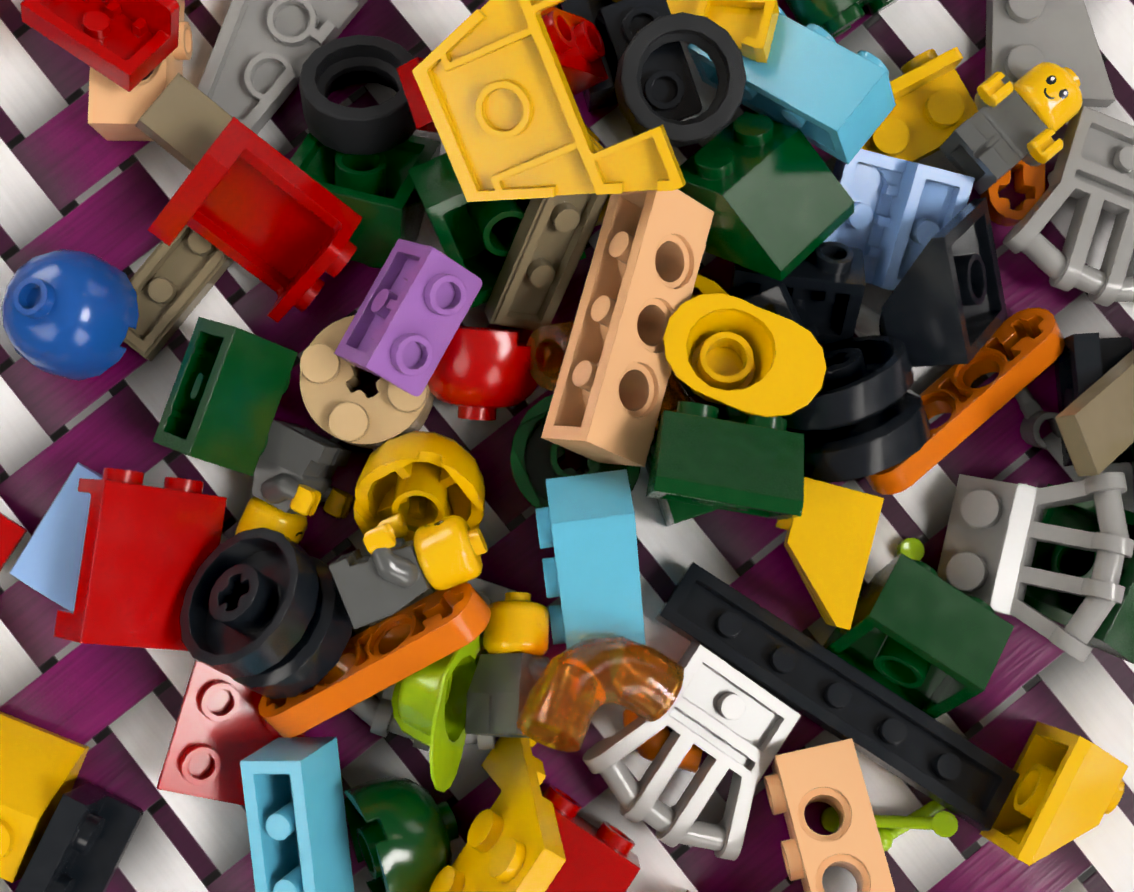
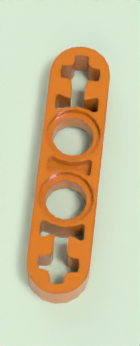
M1039 307L1027 308L1016 312L1002 323L969 364L953 365L924 390L920 396L928 420L942 413H951L950 418L943 425L930 430V438L919 451L895 466L866 476L865 479L871 488L882 495H893L912 486L1055 362L1062 354L1065 342L1054 315L1049 310ZM990 372L999 373L997 378L986 386L980 388L970 387L974 380Z
M468 582L447 590H437L350 638L338 663L317 685L296 697L270 699L262 696L258 706L259 714L282 737L292 738L300 735L471 643L485 630L491 616L490 607Z

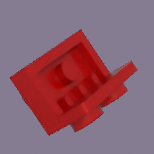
M24 0L20 3L22 22L128 92L135 88L178 47L180 6L176 0Z

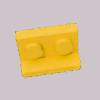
M958 47L939 56L934 49L927 50L901 67L903 75L890 81L896 106L861 149L917 163L939 151V147L953 131L978 112L972 97L955 69L963 59Z

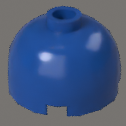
M59 249L33 257L21 266L6 286L1 305L3 327L16 353L43 372L77 381L99 376L120 361L127 348L120 345L126 338L128 327L136 330L139 318L137 293L124 272L94 254L67 249Z

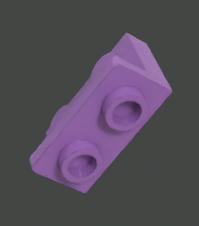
M399 238L334 354L356 367L385 379L408 394L416 397L420 396L482 287L481 278L434 247Z

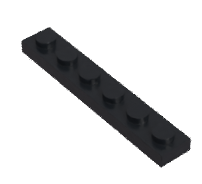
M694 562L687 567L655 618L690 642L694 641L701 644L777 699L840 740L852 738L857 751L980 831L991 830L1020 775Z

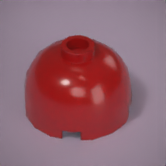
M459 326L427 383L430 392L440 401L457 405L458 418L484 421L496 420L497 408L520 404L533 393L539 383L545 363L547 333L534 332L533 344L519 343L520 330Z

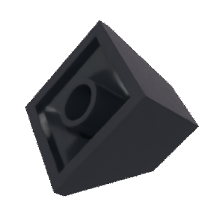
M986 197L973 199L931 238L881 307L882 312L879 319L880 336H892L904 342L912 367L969 364L1008 318Z

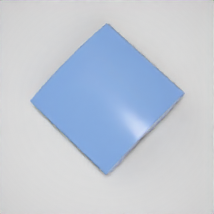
M860 149L849 164L836 159L833 174L854 201V213L823 242H839L851 248L861 249L864 259L865 282L894 291L931 238L967 206L975 178Z
M79 462L75 465L10 570L11 575L69 611H74L91 500L90 493L78 492L79 478L102 480L103 476Z

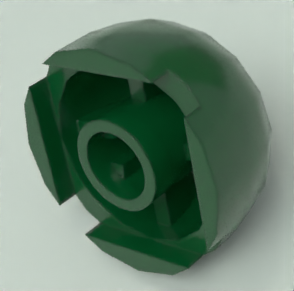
M385 777L345 790L344 793L348 797L344 799L346 822L352 847L358 863L364 861L369 873L374 878L366 882L369 891L429 892L436 875L444 867L451 866L452 852L450 842L459 838L458 825L449 804L444 801L436 805L427 789L407 778Z

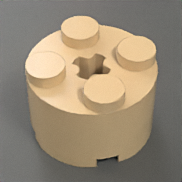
M355 315L328 325L314 338L309 347L304 350L300 358V391L307 411L324 431L347 444L360 448L377 449L389 439L408 432L419 431L428 418L435 396L430 392L428 385H426L422 394L416 397L383 378L376 382V388L379 393L373 397H369L362 390L356 391V388L363 383L361 375L366 371L334 354Z

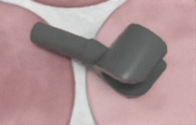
M1027 386L1014 396L1020 405L1019 409L1024 415L1020 425V433L1022 439L1027 444L1047 449L1045 442L1039 434L1040 426L1045 420L1048 421L1052 432L1057 437L1062 438L1055 420L1059 413L1043 411Z

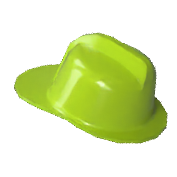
M480 636L461 649L397 682L394 687L391 700L394 718L403 733L430 748L431 779L435 789L440 792H445L451 787L461 761L466 739L467 692L480 655L487 654L483 638Z

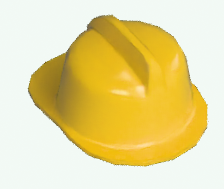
M724 293L700 294L682 303L669 318L663 337L665 358L675 376L689 386L694 393L708 402L727 405L751 415L778 417L790 415L807 406L822 388L826 363L823 349L812 333L793 320L757 307L734 296Z

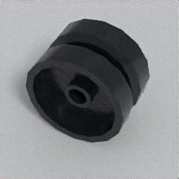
M872 335L850 338L822 346L826 372L821 390L807 406L790 415L781 416L787 420L786 431L804 434V477L825 483L845 482L888 469L919 451L930 438V424L921 396L909 389L914 383V372L905 343L892 336Z
M264 527L242 531L218 545L199 566L185 592L179 617L182 642L194 659L232 677L234 681L270 699L296 697L317 685L338 663L351 637L353 628L329 566L322 560L309 556L303 547L284 534Z

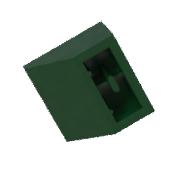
M199 317L153 442L185 455L253 476L259 457L267 446L268 433L281 397L289 386L291 370L298 352L237 327Z

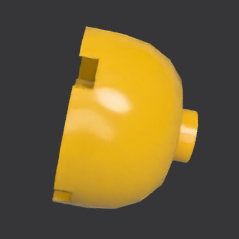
M412 431L387 440L370 454L355 487L354 520L362 534L365 535L367 531L377 527L384 519L401 513L406 520L409 531L408 535L404 537L406 541L413 540L416 530L420 527L451 515L460 516L465 519L470 529L479 527L485 510L483 475L472 455L454 439L436 432Z

